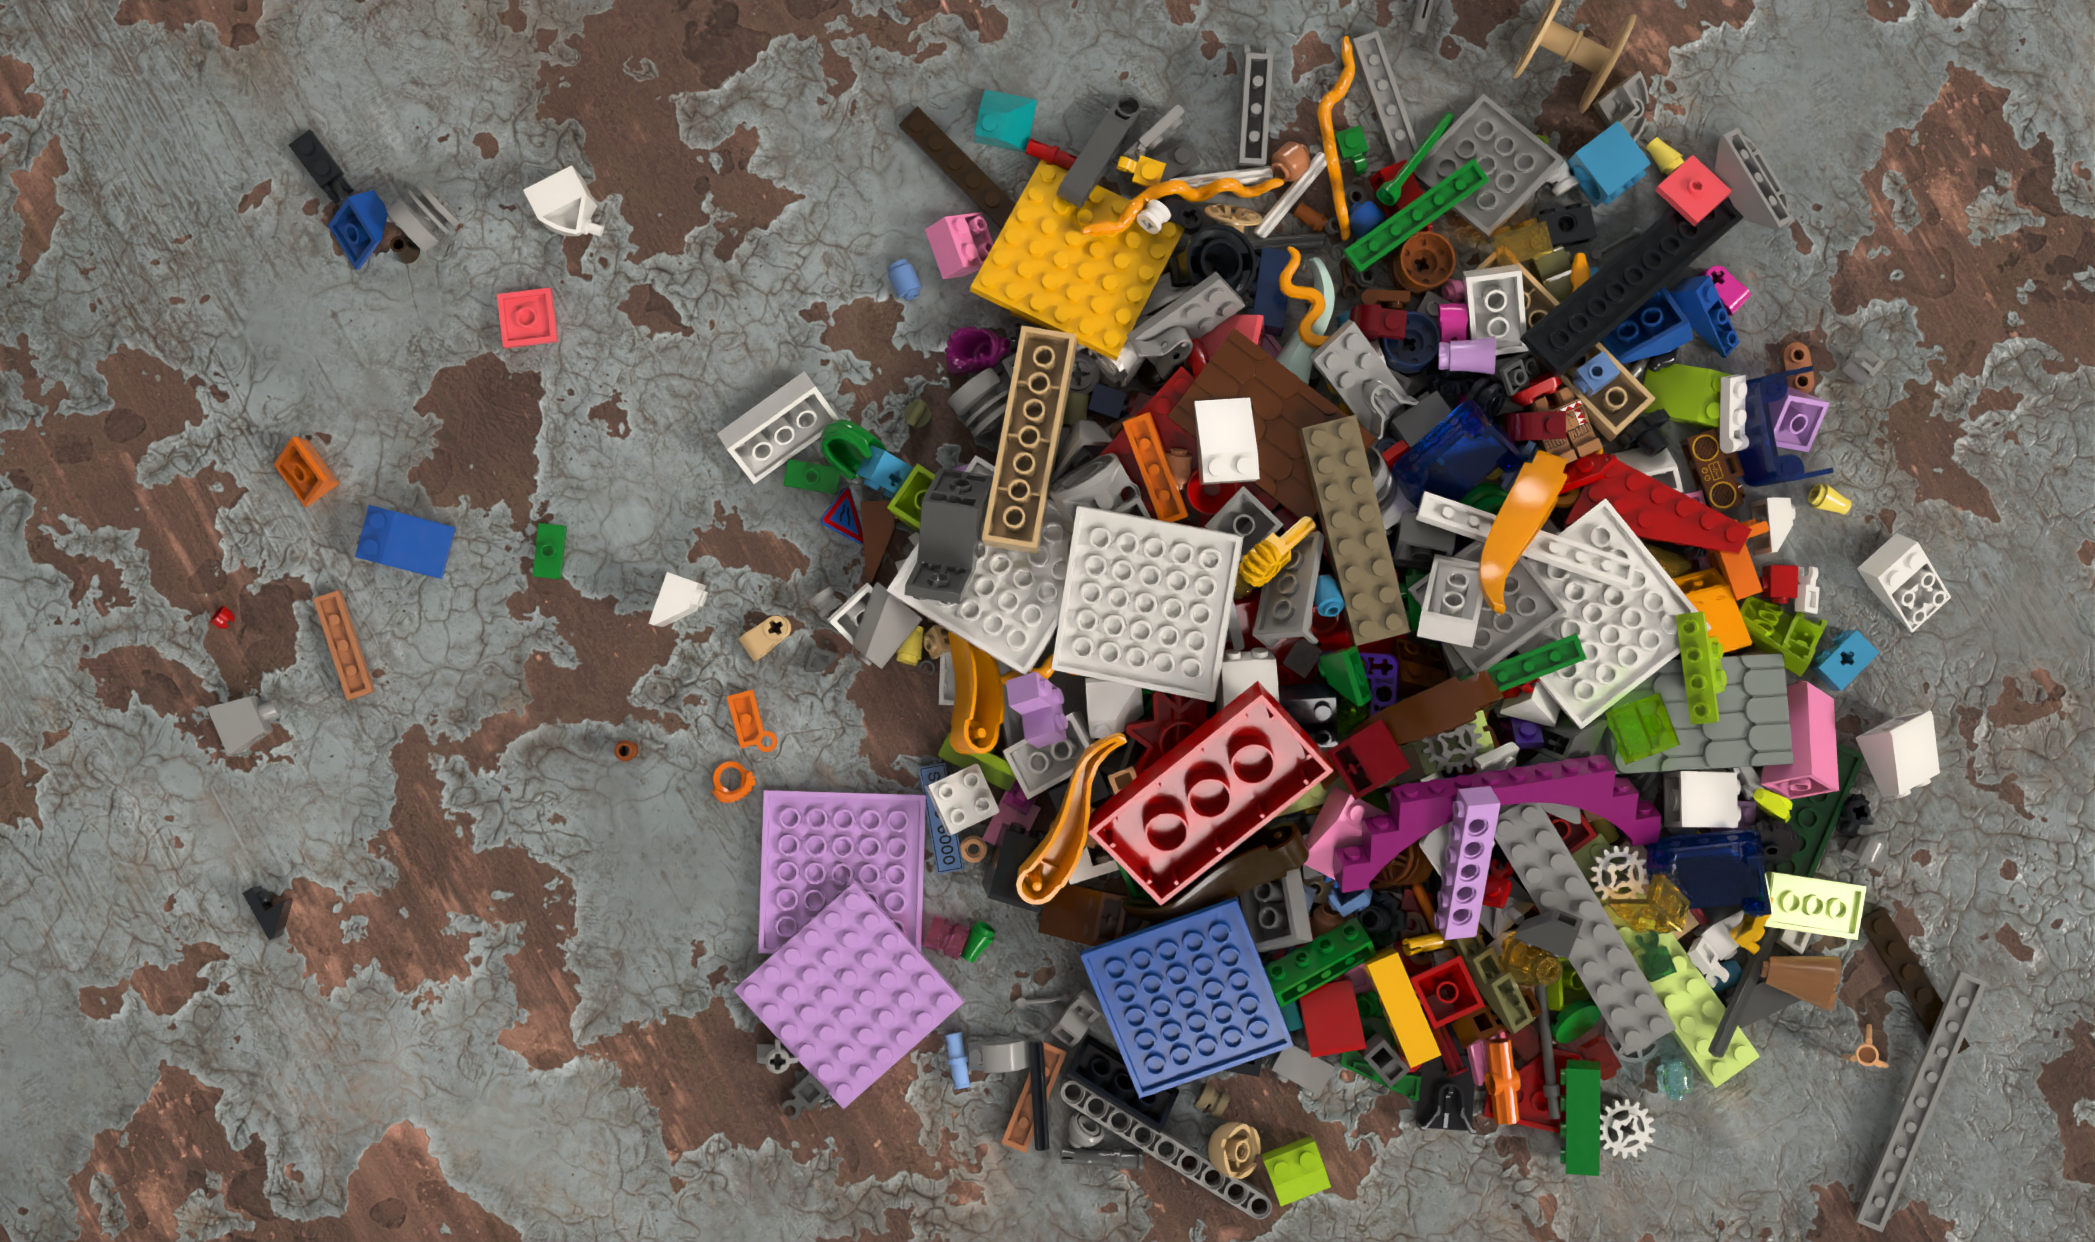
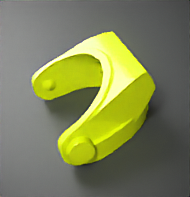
M1762 788L1754 790L1753 798L1757 801L1756 805L1761 810L1783 823L1789 821L1791 817L1789 810H1792V801Z

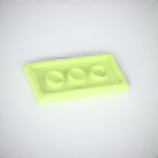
M1767 871L1764 893H1767L1774 900L1770 908L1772 914L1764 926L1858 940L1866 886Z

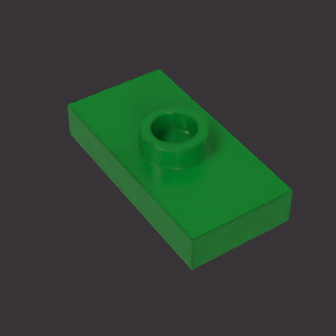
M788 459L783 486L837 495L841 473L831 466Z
M538 523L533 577L561 580L567 526Z

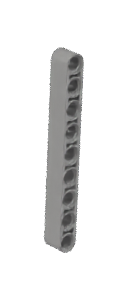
M1067 1077L1062 1081L1061 1097L1068 1105L1251 1217L1264 1219L1271 1213L1272 1204L1268 1195L1244 1178L1237 1179L1219 1173L1215 1181H1207L1205 1174L1209 1170H1216L1208 1156L1164 1129L1160 1133L1156 1132L1071 1078ZM1070 1084H1075L1080 1088V1093L1076 1096H1068L1065 1092L1066 1087ZM1094 1098H1098L1104 1103L1103 1107L1098 1111L1091 1110L1088 1106L1089 1102ZM1116 1113H1123L1127 1118L1123 1124L1117 1125L1112 1122V1116ZM1140 1127H1146L1150 1131L1149 1135L1144 1139H1139L1135 1136V1131ZM1164 1141L1172 1143V1150L1168 1153L1160 1152L1158 1150L1160 1143ZM1191 1155L1196 1158L1195 1164L1191 1167H1185L1181 1164L1185 1156ZM1231 1185H1241L1242 1191L1238 1195L1233 1196L1228 1193ZM1257 1198L1265 1200L1264 1207L1259 1210L1251 1207L1252 1202Z

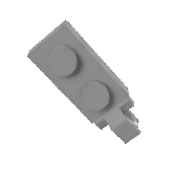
M1176 105L1122 156L1138 163L1140 155L1145 156V150L1148 147L1153 150L1164 140L1161 135L1167 129L1173 132L1183 122L1180 118L1185 113L1182 107Z

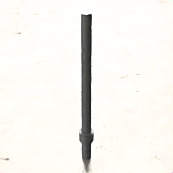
M1542 952L1531 953L1536 1000L1543 1012L1538 1015L1545 1076L1543 1093L1544 1097H1547L1549 1119L1560 1118L1558 1096H1561L1560 1085L1556 1083Z

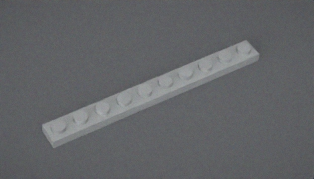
M1957 970L1854 1217L1857 1223L1883 1233L1987 984L1986 981Z

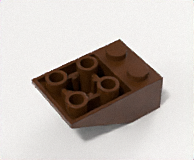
M1066 883L1049 902L1043 903L1038 932L1090 946H1097L1120 938L1126 911L1121 906V900L1123 898L1129 899L1127 894Z

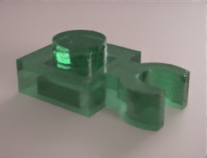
M1651 929L1648 930L1651 936V940L1648 943H1644L1640 935H1636L1635 940L1638 946L1645 950V953L1638 956L1648 980L1654 982L1676 973L1677 970L1667 947L1664 945L1657 946L1659 936L1656 931Z

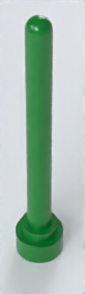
M1445 113L1395 178L1381 185L1376 192L1377 198L1381 203L1387 206H1393L1401 196V186L1454 120L1453 113Z

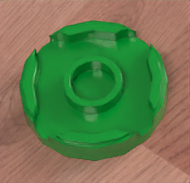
M1583 999L1577 1000L1558 1014L1556 1025L1551 1024V1034L1559 1043L1574 1041L1592 1029L1598 1022L1601 1011L1593 999H1588L1587 1002H1584Z

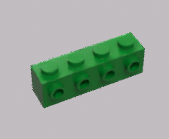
M1355 917L1350 921L1341 923L1332 931L1319 935L1314 941L1305 946L1294 949L1290 954L1278 961L1269 963L1265 967V971L1272 991L1282 1008L1371 959L1377 953L1371 939Z
M1567 1059L1566 1069L1561 1068V1085H1566V1095H1561V1111L1566 1112V1121H1561L1560 1138H1566V1147L1560 1148V1164H1566V1174L1599 1176L1601 1061Z

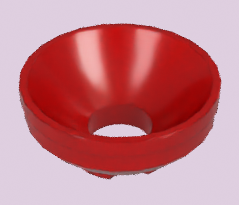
M1197 469L1191 475L1187 484L1188 499L1191 505L1199 512L1206 515H1216L1237 493L1236 482L1219 483L1220 493L1215 497H1208L1204 493V485H1200L1199 469Z

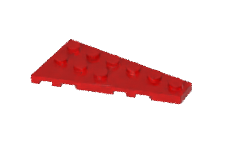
M1619 460L1604 473V478L1586 484L1583 487L1563 524L1564 526L1572 525L1606 498L1635 535L1641 539L1675 543L1676 545H1688L1737 555L1752 531L1751 528Z

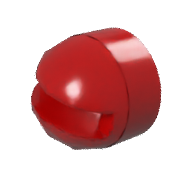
M222 605L213 614L210 623L217 628L227 629L230 627L226 624L228 620L234 623V613Z

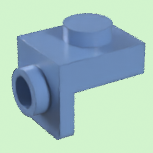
M1332 885L1329 888L1327 899L1332 909L1339 911L1342 917H1345L1355 910L1360 912L1368 907L1373 890L1369 886V889L1351 891L1344 896L1339 888H1334Z

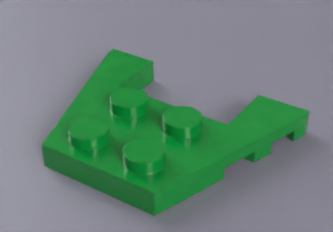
M1384 1013L1380 1017L1373 1015L1368 1019L1360 1016L1365 1042L1378 1032L1396 1052V1041ZM1357 1050L1340 1053L1339 1064L1405 1095L1414 1101H1419L1420 1075L1405 1074L1390 1088Z

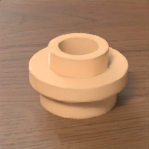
M968 836L961 843V855L968 862H979L987 853V844L979 836ZM971 844L978 845L979 851L976 854L970 853L969 846Z

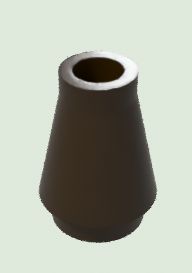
M396 236L390 242L395 258L401 263H412L420 255V248L409 237Z

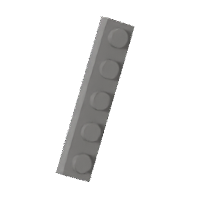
M1378 31L1354 38L1352 45L1393 164L1405 159L1408 161L1417 150L1418 144Z

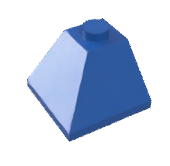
M375 190L347 197L327 225L355 270L363 266L381 242L388 216L387 209Z

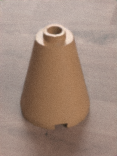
M1770 956L1768 961L1762 962L1760 977L1765 978V984L1818 1008L1832 1011L1837 998L1835 991L1840 983L1842 961L1840 957Z

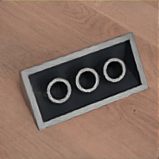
M1087 1034L1066 1068V1076L1158 1133L1162 1131L1179 1094V1090L1172 1087L1139 1099L1122 1055Z

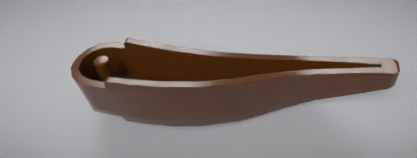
M1481 671L1460 682L1455 676L1372 715L1359 724L1342 741L1383 719L1398 746L1410 744L1445 733L1476 720L1477 712L1489 708L1504 696L1488 671ZM1331 759L1333 772L1320 782L1324 790L1328 789L1340 776Z

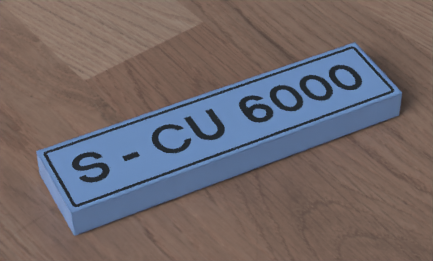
M946 763L919 767L923 795H926V812L937 874L963 870L964 864L958 832L947 836L925 786L948 776Z

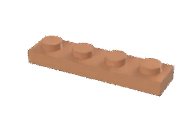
M336 590L313 598L346 700L350 701L376 692L342 590Z
M1042 1040L1048 1100L1067 1050ZM1030 1071L1001 1140L1002 1144L1027 1153L1034 1135Z

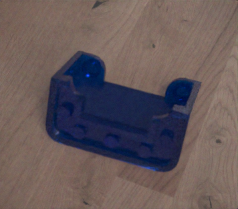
M1467 400L1454 409L1396 461L1392 468V476L1406 499L1419 509L1420 501L1425 491L1458 502L1496 468L1499 467L1506 473L1514 472L1529 459L1475 401Z
M1744 829L1658 838L1657 843L1648 844L1646 870L1657 924L1673 925L1679 923L1685 917L1686 909L1742 905L1743 911L1752 917L1772 915L1764 849L1759 831Z

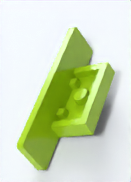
M1703 611L1677 614L1676 622L1690 723L1693 725L1716 723L1719 721L1716 694L1725 691V686L1727 685L1726 672L1722 670L1721 659L1723 658L1722 644L1718 642V636L1708 637L1706 618Z
M950 733L948 734L938 753L939 757L963 769L977 763L986 781L1009 792L1017 778L1005 755L1001 758L993 754L994 748L983 754H960L951 746L949 741Z

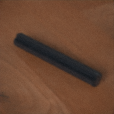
M1033 1041L1029 1043L1034 1141L1037 1151L1049 1150L1050 1145L1044 1045L1041 1041Z

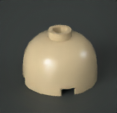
M1228 1122L1217 1127L1212 1133L1208 1144V1157L1213 1167L1219 1173L1237 1179H1243L1251 1174L1257 1163H1253L1255 1155H1260L1261 1151L1260 1138L1256 1129L1238 1122Z

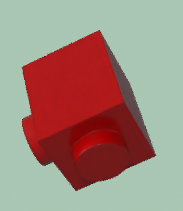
M1762 566V576L1759 578L1763 590L1762 598L1771 599V604H1788V599L1797 598L1798 566Z

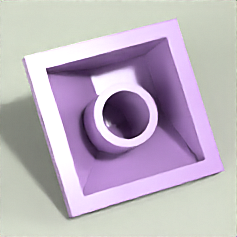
M1769 383L1759 406L1764 443L1770 446L1809 452L1830 403L1790 387Z

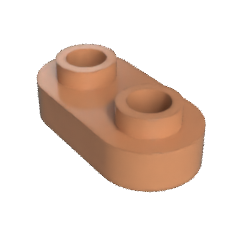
M1791 343L1784 347L1780 354L1784 386L1808 394L1814 387L1810 351L1802 343ZM1795 351L1800 353V360L1794 358ZM1799 377L1804 380V386L1798 384Z

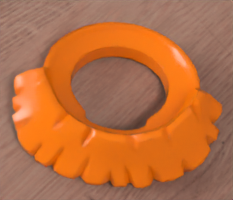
M734 761L722 763L714 772V788L711 793L714 794L715 799L722 803L738 801L753 790L756 782L754 780L755 776H753L752 771L746 770L740 763ZM730 767L738 769L741 774L740 787L734 791H729L720 782L721 773Z

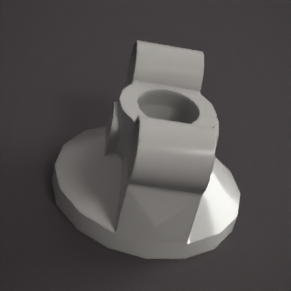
M1114 453L1099 456L1078 466L1055 482L1048 492L1064 519L1065 530L1073 535L1077 506L1081 505L1112 511L1137 495L1141 498L1139 487L1130 481ZM1125 487L1128 494L1127 498L1123 501L1121 491Z

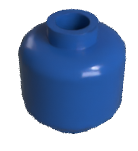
M1357 201L1348 210L1350 230L1359 239L1386 221V215L1372 201H1365L1362 204Z

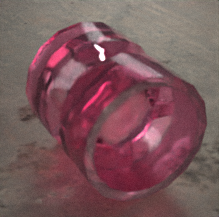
M935 914L923 947L935 952L941 949L945 956L958 961L971 928L958 922L952 925L950 924V919Z

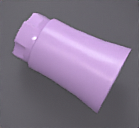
M1495 336L1439 343L1438 368L1440 370L1450 369V371L1495 374Z

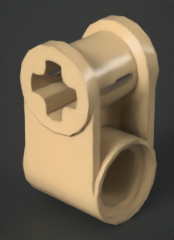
M771 616L758 626L747 631L738 640L752 660L756 661L790 635L791 623L783 616ZM774 622L783 624L780 628L781 634L773 633L772 630L775 628Z

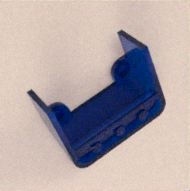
M1813 366L1746 380L1745 411L1747 419L1745 422V435L1749 439V446L1745 450L1737 451L1745 473V475L1741 476V479L1747 486L1762 487L1834 473L1833 468L1805 472L1803 462L1798 456L1793 454L1778 456L1768 403L1778 401L1786 395L1788 390L1786 377L1814 371Z

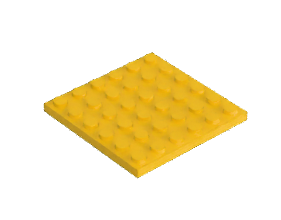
M1041 159L970 286V292L1047 329L1076 334L1077 343L1117 361L1128 340L1127 334L1133 331L1185 228L1171 221L1162 223V228L1157 234H1151L1139 225L1136 216L1130 226L1123 232L1096 237L1082 235L1081 231L1086 225L1102 220L1116 222L1130 200L1096 185L1083 207L1078 208L1057 196L1058 188L1068 171L1054 164L1052 166L1048 165L1047 161Z

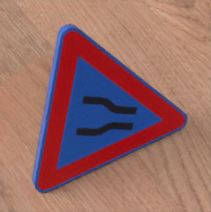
M845 487L822 515L820 523L858 544H863V532L849 487Z

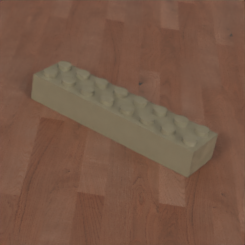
M1352 415L1297 430L1323 535L1325 536L1324 539L1334 579L1345 602L1342 611L1351 645L1358 646L1409 633L1410 629L1357 416Z

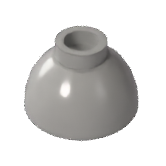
M1080 1111L1075 1112L1070 1118L1068 1140L1073 1147H1091L1103 1139V1127L1095 1120Z

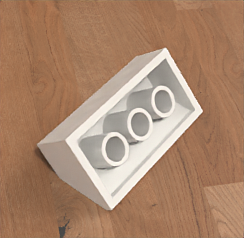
M804 371L718 432L717 435L728 452L753 484H755L820 438L825 426L839 420V418Z

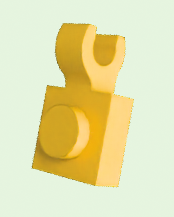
M1140 155L1137 163L1132 159L1120 156L1116 169L1133 174L1131 183L1149 188L1160 183L1166 163Z

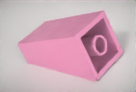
M1808 681L1793 682V685L1787 686L1786 696L1788 697L1794 764L1763 766L1761 785L1789 800L1839 791L1834 699Z

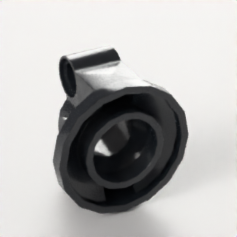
M1214 224L1202 228L1190 238L1184 252L1168 260L1172 287L1191 285L1195 287L1211 276L1206 270L1204 259L1214 263L1217 273L1238 295H1241L1250 287L1256 275L1257 258L1253 245L1242 232L1229 225Z

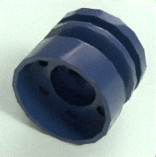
M1415 311L1407 312L1405 337L1403 340L1380 338L1379 346L1387 367L1405 377L1416 376L1425 371L1439 350V343L1441 342L1440 332L1435 322L1427 315ZM1410 344L1412 346L1411 350L1404 351L1402 349L1403 345L1407 346Z

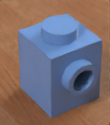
M1602 351L1575 371L1572 376L1575 379L1573 383L1580 393H1586L1588 397H1591L1615 380L1620 371L1607 354Z

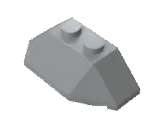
M1739 128L1719 138L1714 174L1732 190L1728 197L1733 207L1743 216L1742 219L1774 230L1792 221L1794 218L1790 212L1786 192L1759 148L1748 137L1744 136Z

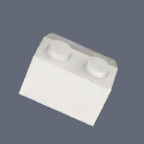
M1518 264L1462 271L1465 303H1467L1470 340L1495 336L1496 355L1528 351V347L1520 340L1527 330L1522 270Z
M1250 398L1194 401L1200 485L1249 482L1260 479L1258 450Z
M1438 554L1434 555L1419 621L1418 637L1473 648L1483 601V595L1478 583V562Z
M1081 711L1065 716L1068 722L1066 740L1036 748L1023 739L1003 750L1027 799L1070 779L1083 751L1096 741L1095 738L1090 739L1089 726Z

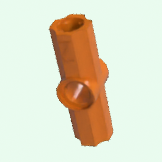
M1508 1038L1488 1039L1485 1042L1488 1071L1485 1073L1484 1081L1486 1089L1492 1098L1494 1123L1498 1125L1515 1124L1519 1121L1516 1091L1520 1089L1521 1082L1518 1071L1513 1065L1511 1040Z

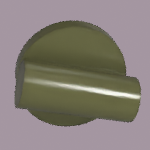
M922 400L908 404L904 411L905 422L913 428L926 426L931 418L929 405Z

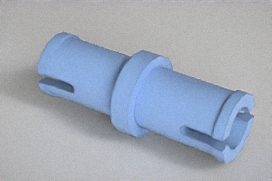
M962 1032L946 1034L944 1036L949 1055L947 1065L951 1067L953 1088L962 1089L970 1087L971 1083L966 1064L969 1059L968 1056H965Z

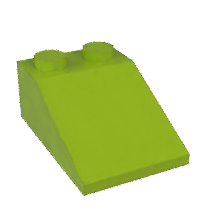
M1673 364L1670 367L1661 368L1658 372H1652L1646 367L1642 385L1656 399L1642 414L1648 415L1657 409L1661 410L1664 408L1670 416L1669 421L1705 430L1714 428L1718 430L1720 429L1721 377L1731 376V374L1681 364Z

